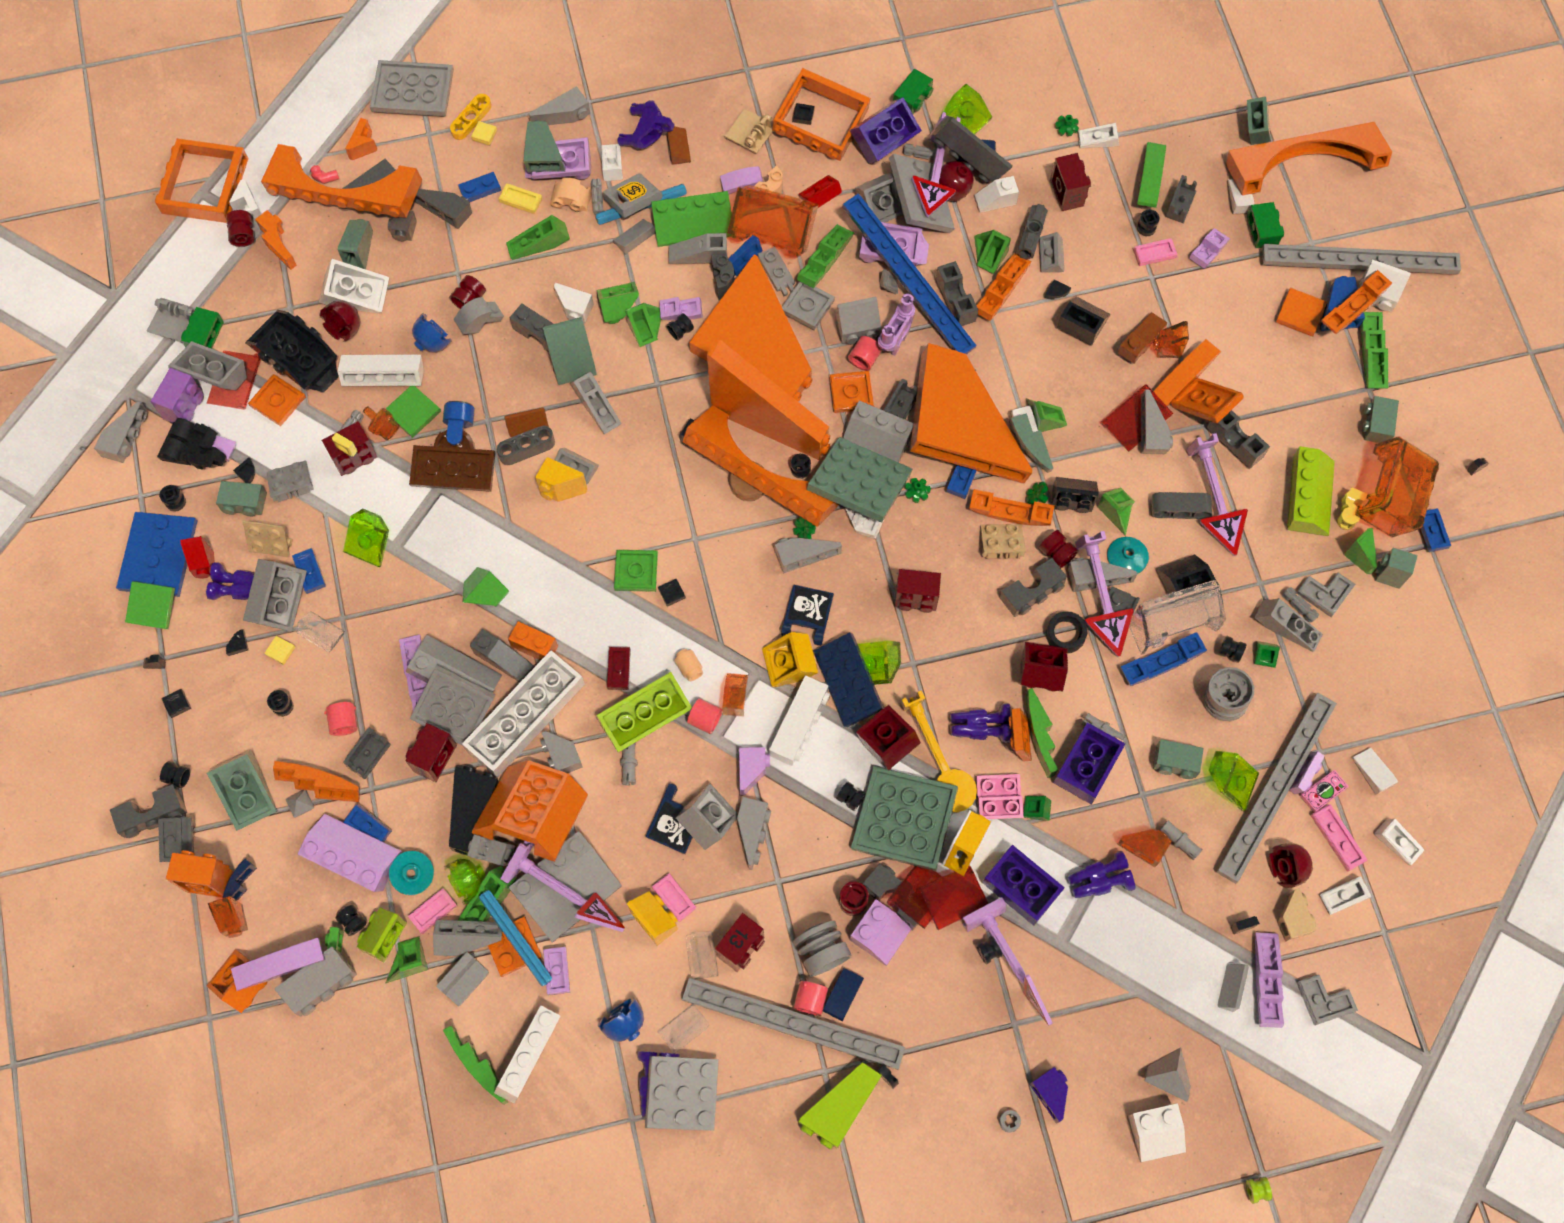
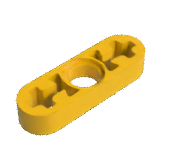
M476 95L451 123L450 130L453 138L457 140L466 138L477 126L478 122L490 111L491 101L488 95ZM468 114L476 115L472 120L466 119Z

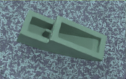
M1027 413L1011 418L1009 423L1021 447L1039 467L1047 473L1051 472L1054 468L1041 430L1032 431Z

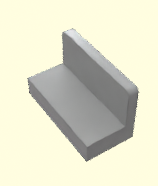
M466 952L436 987L457 1006H461L487 977L489 971Z

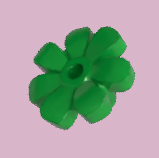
M1061 115L1058 117V122L1055 123V128L1059 129L1058 134L1061 136L1065 132L1067 136H1072L1073 133H1077L1079 130L1077 126L1079 120L1077 118L1073 119L1072 115H1066V117Z
M912 478L911 483H906L905 485L907 490L906 498L911 499L913 497V502L919 503L920 498L923 501L927 500V494L931 492L930 486H925L927 481L923 478L920 481L917 478Z
M1043 481L1039 484L1037 482L1034 483L1032 486L1033 490L1028 489L1026 492L1028 495L1026 501L1034 505V501L1038 502V500L1046 503L1048 500V496L1044 494L1048 491L1046 483Z
M801 516L799 519H795L794 524L797 528L793 529L794 535L799 534L798 538L812 539L811 535L815 534L816 526Z

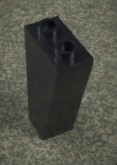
M463 766V769L456 767L454 771L449 847L453 852L467 856L469 843L474 836L472 830L499 782L493 774L484 772L482 775L475 773L476 770L471 767Z

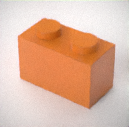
M519 621L508 638L512 648L540 661L550 651L555 653L558 648L556 638Z

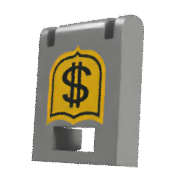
M641 173L603 191L604 200L624 218L651 205V201H658L663 197L662 192ZM618 195L626 202L620 204Z

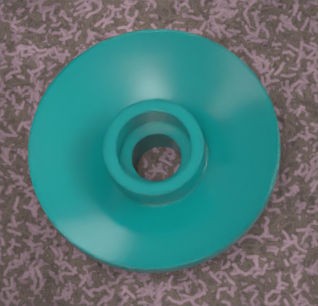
M1121 537L1110 545L1107 559L1109 564L1131 569L1139 574L1148 564L1149 553L1146 546L1140 540L1133 537ZM1126 551L1132 552L1133 555H1132V556L1127 555V554H1126Z
M406 851L399 854L389 868V879L392 886L398 892L405 895L422 893L430 886L434 876V869L430 859L418 851ZM408 870H413L415 872V876L413 878H409L407 876Z

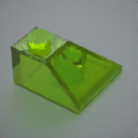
M967 84L952 96L943 111L947 116L954 117L955 119L957 117L961 118L960 123L974 135L992 119V115L981 95Z
M363 508L351 515L343 552L374 566L381 567L389 529L382 517Z
M879 641L858 644L874 685L891 684L901 665L900 642Z
M1215 751L1209 768L1214 782L1226 798L1241 811H1246L1259 772L1238 753Z

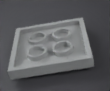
M437 665L410 719L423 726L426 723L449 733L456 743L462 745L481 724L495 694Z
M650 1056L645 1128L714 1131L719 1059Z

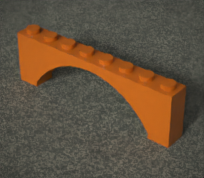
M1369 122L1232 149L1228 152L1226 166L1243 196L1261 192L1263 179L1269 171L1283 161L1307 154H1330L1357 161L1373 170L1388 167L1392 150L1376 123Z
M281 144L277 145L261 180L266 191L274 196L282 195L291 199L299 198L307 202L315 201L324 205L331 204L341 208L348 207L358 211H370L378 215L386 214L395 218H407L422 182L417 168L399 165L397 170L369 185L349 189L331 188L317 183L304 173L300 163L302 157L295 147Z
M714 405L687 427L683 443L816 527L840 505L808 491L807 486L810 481L795 480L777 475L750 460L738 448L728 428L730 415Z

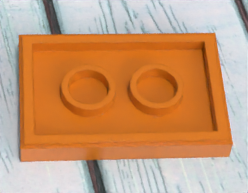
M1196 378L1171 404L1175 409L1218 423L1244 399L1242 392Z

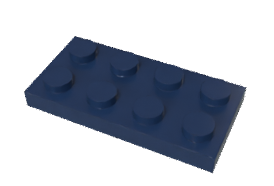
M849 632L814 650L844 727L848 728L884 709L853 633Z

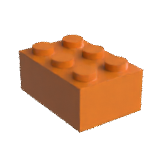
M184 850L180 854L172 853L166 880L186 893L223 898L226 885L234 872L229 868V865L223 864L222 860L216 859L217 856L211 854H203L200 857L194 856L195 853Z

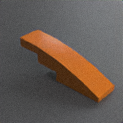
M1014 253L997 273L996 279L986 290L985 296L976 305L978 315L991 321L1011 295L1032 261L1020 258L1019 254Z
M1205 339L1152 392L1155 401L1166 409L1183 390L1204 372L1221 351Z
M274 761L273 772L275 780L294 782L295 789L314 791L315 798L351 802H359L360 800L359 787L341 777L300 764Z

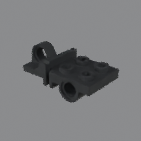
M177 418L173 422L157 458L166 462L193 465L197 469L203 470V467L211 468L212 464L222 466L226 455L216 447H212L218 434L217 432L202 423L201 425L199 423L194 425L188 420Z

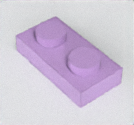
M1318 751L1309 753L1289 791L1293 794H1298L1309 790L1312 785L1311 780L1322 767L1321 762L1324 755Z
M567 948L543 949L544 965L552 977L551 982L546 985L547 995L571 993Z

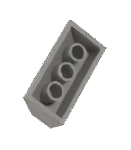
M428 635L423 639L406 669V673L428 683L434 669L438 665L493 693L502 676L498 672Z

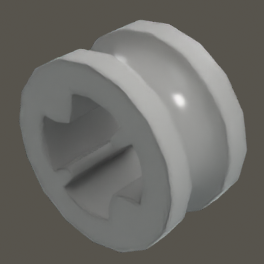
M1008 1110L1001 1115L999 1124L1003 1131L1012 1133L1019 1128L1021 1119L1017 1112ZM1007 1115H1010V1118L1013 1116L1016 1119L1013 1123V1128H1010V1125L1006 1126L1004 1123L1007 1120Z

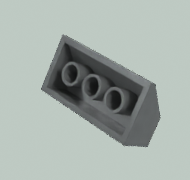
M946 115L932 133L936 137L934 141L941 147L946 145L951 149L949 153L956 159L961 157L965 161L964 164L971 171L977 170L980 173L978 177L986 183L1000 179L1013 167V165L954 117Z

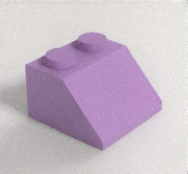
M875 900L851 934L850 941L887 966L911 931V928L894 911L878 900Z

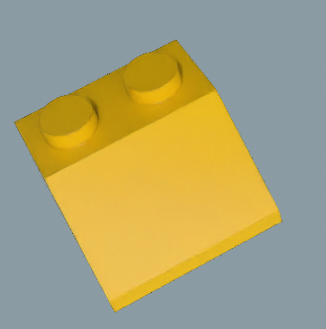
M549 457L545 459L535 477L541 496L549 501L553 499L560 502L585 494L588 490L584 473Z
M790 632L762 648L772 687L801 682L805 675L812 677L818 673L808 634Z
M648 891L630 900L627 906L633 917L658 946L678 930L675 924L678 920L671 911L667 913L663 909L664 902L657 894L653 896Z

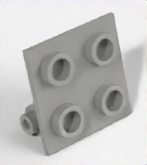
M157 298L155 306L158 309L147 332L182 342L181 335L186 330L189 324V317L194 313L195 308L165 298Z
M306 460L267 472L270 497L274 502L289 499L288 495L292 499V491L298 497V491L300 495H304L314 490L313 484L310 482Z

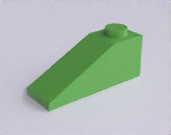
M550 215L509 240L506 244L510 258L515 260L556 248L569 240L570 237L565 222L554 215Z
M500 866L490 870L457 921L486 922L491 915L480 901L479 896L489 890L498 903L501 904L511 891L509 886L518 879L514 877L507 884L500 879L505 868Z

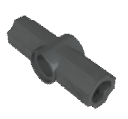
M1037 204L1031 207L1017 251L1020 258L1027 260L1034 257L1048 212L1044 205Z

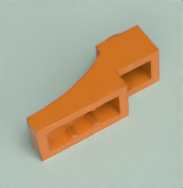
M266 210L255 219L260 230L264 233L261 237L265 245L292 270L297 265L293 256L283 245L281 235L284 233L281 226L283 222L276 214L272 215Z

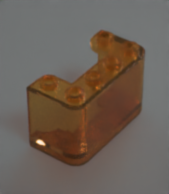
M744 184L737 188L727 233L737 240H743L754 235L759 238L760 243L765 244L768 241L773 243L774 247L781 249L785 247L790 255L799 256V254H803L808 250L818 204Z
M1400 436L1375 444L1373 454L1378 456L1377 460L1383 463L1375 493L1367 495L1366 499L1369 501L1365 506H1357L1355 515L1390 537L1416 531L1424 524L1430 496L1434 488V481L1439 470V462Z

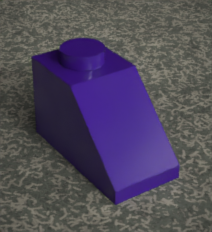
M1053 1067L1029 1085L1057 1124L1064 1119L1068 1085L1065 1082L1068 1080L1060 1069L1057 1071Z

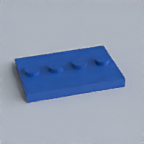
M135 512L116 588L119 591L130 592L131 583L135 581L175 588L174 596L180 597L187 569V562L180 540L194 537L197 519L193 517Z

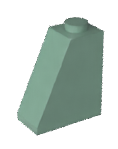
M536 120L527 122L523 160L527 172H565L566 170L546 121Z
M364 219L349 220L337 249L344 263L366 269L373 235L369 221Z

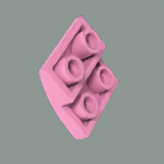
M1020 774L976 776L978 811L980 815H983L986 819L1023 818Z

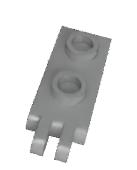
M776 247L759 253V261L777 292L781 291L783 296L788 295L786 288L792 293L795 281Z

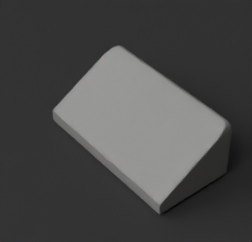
M642 219L614 239L613 242L626 255L656 233L655 226Z
M1058 232L1040 237L1041 272H1064L1062 237Z
M560 448L555 458V461L584 473L586 484L590 482L599 467L593 461L567 448Z
M1227 965L1218 1001L1219 1008L1231 1012L1240 1008L1249 969L1248 965Z

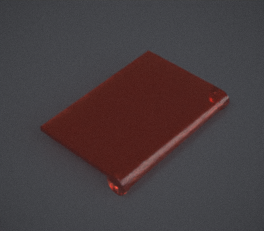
M223 350V353L244 361L247 379L236 390L212 385L207 404L245 410L261 359L258 357V353L249 355Z
M1147 384L1142 386L1101 421V425L1107 428L1128 452L1141 442V394L1145 390H1150L1165 421L1173 415V412Z
M970 865L964 876L954 871L916 889L917 895L923 898L937 930L957 922L972 912L988 905V901Z
M914 866L887 900V904L890 907L897 906L925 929L955 887L936 871Z

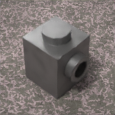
M409 211L407 218L392 217V219H389L388 230H390L393 239L412 241L417 223L414 211Z

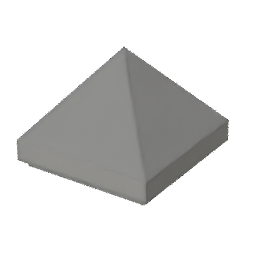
M886 269L882 270L880 287L898 294L897 277Z
M306 790L286 798L294 818L314 809Z

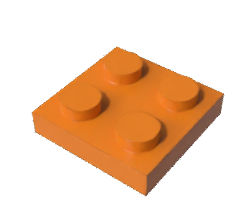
M1021 708L1012 709V716H1009L1010 729H1013L1014 737L1010 739L1011 748L1015 750L1016 755L1023 762L1032 761L1028 718Z
M525 916L513 921V924L538 959H542L543 957ZM502 933L501 941L488 945L501 977L527 966L504 933Z

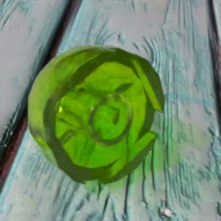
M457 859L444 865L445 871L450 870L451 874L447 877L458 898L464 897L462 901L464 905L472 901L478 895L481 883L483 882L482 878L485 877L482 867L480 865L475 866L472 861L467 859Z

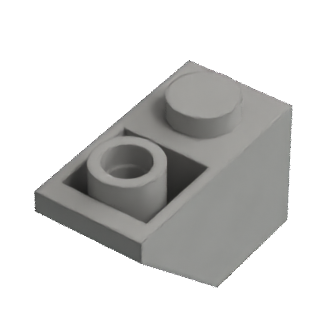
M547 731L542 732L544 739L540 742L544 752L549 751L551 759L548 760L550 768L565 773L583 768L573 742Z

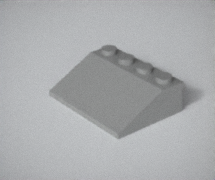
M579 831L565 841L555 862L544 858L536 865L578 893L585 900H588L594 893H597L605 901L622 887ZM529 873L524 874L509 886L511 892L552 943L581 920L575 918L576 912L581 908L579 905L574 904Z

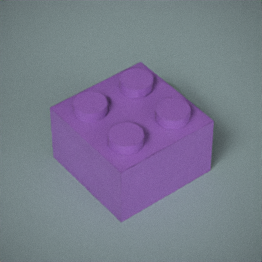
M170 368L150 402L163 420L171 423L175 422L177 418L191 421L193 412L197 405L202 402L204 394L191 375Z

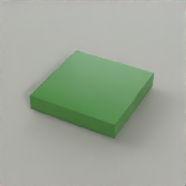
M410 386L384 410V413L412 438L441 412V409L415 386Z
M616 550L614 590L656 592L658 551Z
M132 581L125 623L168 629L175 588Z

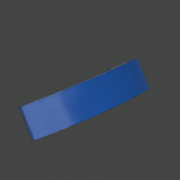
M1195 632L1178 640L1174 645L1143 659L1138 658L1120 668L1129 685L1133 686L1169 672L1205 653L1207 649L1199 634Z

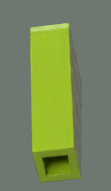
M862 1062L798 1121L802 1125L800 1130L809 1136H812L814 1133L820 1137L821 1140L819 1142L831 1150L832 1147L837 1149L882 1075Z

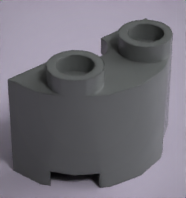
M724 254L711 255L719 300H721L735 281L734 267Z

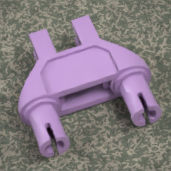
M911 294L903 295L888 325L884 326L878 338V346L883 351H892L894 356L898 353L901 342L907 338L915 316L914 298Z

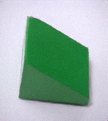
M1257 641L1254 664L1276 668L1280 647L1277 644Z
M1025 796L1023 817L1049 821L1051 800L1046 796Z

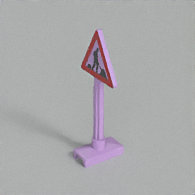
M942 112V114H941V116H940L938 122L936 123V125H935V127H934L932 133L935 131V129L938 127V125L941 123V121H942V120L944 119V117L946 116V113H945V112ZM931 133L929 141L936 143L934 141L936 137H934ZM937 145L930 181L915 175L912 177L913 185L927 217L934 213L956 192L953 188L939 184L946 145L944 147Z
M1217 433L1212 434L1207 441H1202L1201 437H1198L1187 448V453L1189 457L1199 454L1200 460L1203 461L1218 512L1217 516L1201 519L1200 524L1233 556H1236L1248 510L1227 512L1211 459V449L1219 441Z
M1101 531L1095 536L1089 537L1087 534L1075 541L1076 548L1078 550L1086 549L1087 555L1090 556L1104 613L1103 615L1086 618L1084 621L1117 657H1120L1134 609L1131 608L1117 612L1112 610L1099 558L1100 550L1098 544L1106 540L1105 531Z
M524 841L523 844H519L500 878L508 884L520 870L526 874L529 873L574 904L579 905L581 908L576 912L575 918L620 932L624 931L625 927L597 893H594L588 900H585L578 893L535 866V863L527 858L534 845L533 843Z
M1001 897L963 917L965 922L963 926L967 932L982 924L986 931L990 932L991 936L998 943L1003 956L1015 976L1023 984V993L1048 1026L1053 1024L1030 975L1025 974L997 927L998 923L995 918L1006 912V903Z

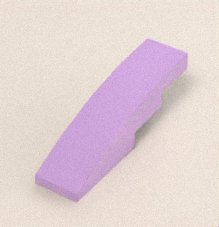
M420 635L399 639L404 674L407 678L413 711L427 685L422 680L406 673L410 661L422 643Z
M1256 932L1255 974L1259 1027L1282 1028L1284 1026L1282 1009L1284 996L1281 981L1283 968L1279 936L1275 933Z
M315 938L231 968L236 990L239 991L324 961L325 958L320 940Z

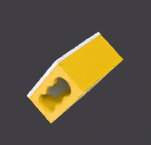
M969 810L942 865L964 876L991 821L983 815Z

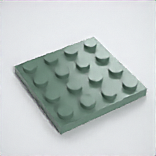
M839 437L808 483L807 490L882 523L909 479L913 469Z
M874 766L851 849L937 871L958 786L897 771H888L887 769Z

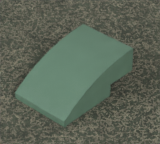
M582 317L543 327L558 385L572 382L590 371L593 376L597 375Z

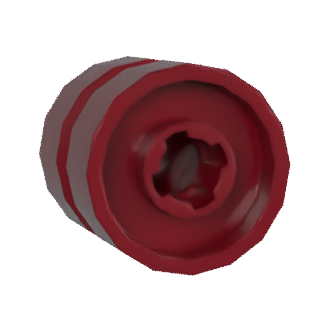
M244 210L229 212L226 215L229 243L236 247L251 245L254 242L251 214Z
M466 275L459 283L460 287H456L449 298L456 307L461 309L469 301L482 297L486 292V288L473 276Z
M1056 530L1044 539L1039 549L1046 556H1051L1057 565L1063 568L1077 555L1079 550L1071 542H1066L1067 538L1060 530Z
M856 881L845 884L839 896L841 910L850 916H857L863 913L868 903V890L862 883Z

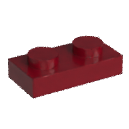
M609 647L608 690H629L630 647Z

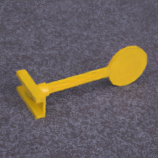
M921 690L917 692V700L911 697L909 699L910 703H908L907 699L904 698L900 704L904 711L910 710L912 716L916 717L942 772L936 781L958 786L952 812L965 811L972 806L976 799L977 788L975 781L963 770H951L924 716L925 711L921 704L924 702L925 697Z

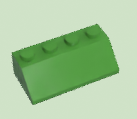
M728 191L651 201L658 247L669 246L704 234L726 233L727 237H734Z

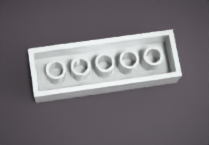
M550 651L462 743L463 747L472 757L498 778L585 685L583 677L553 651Z

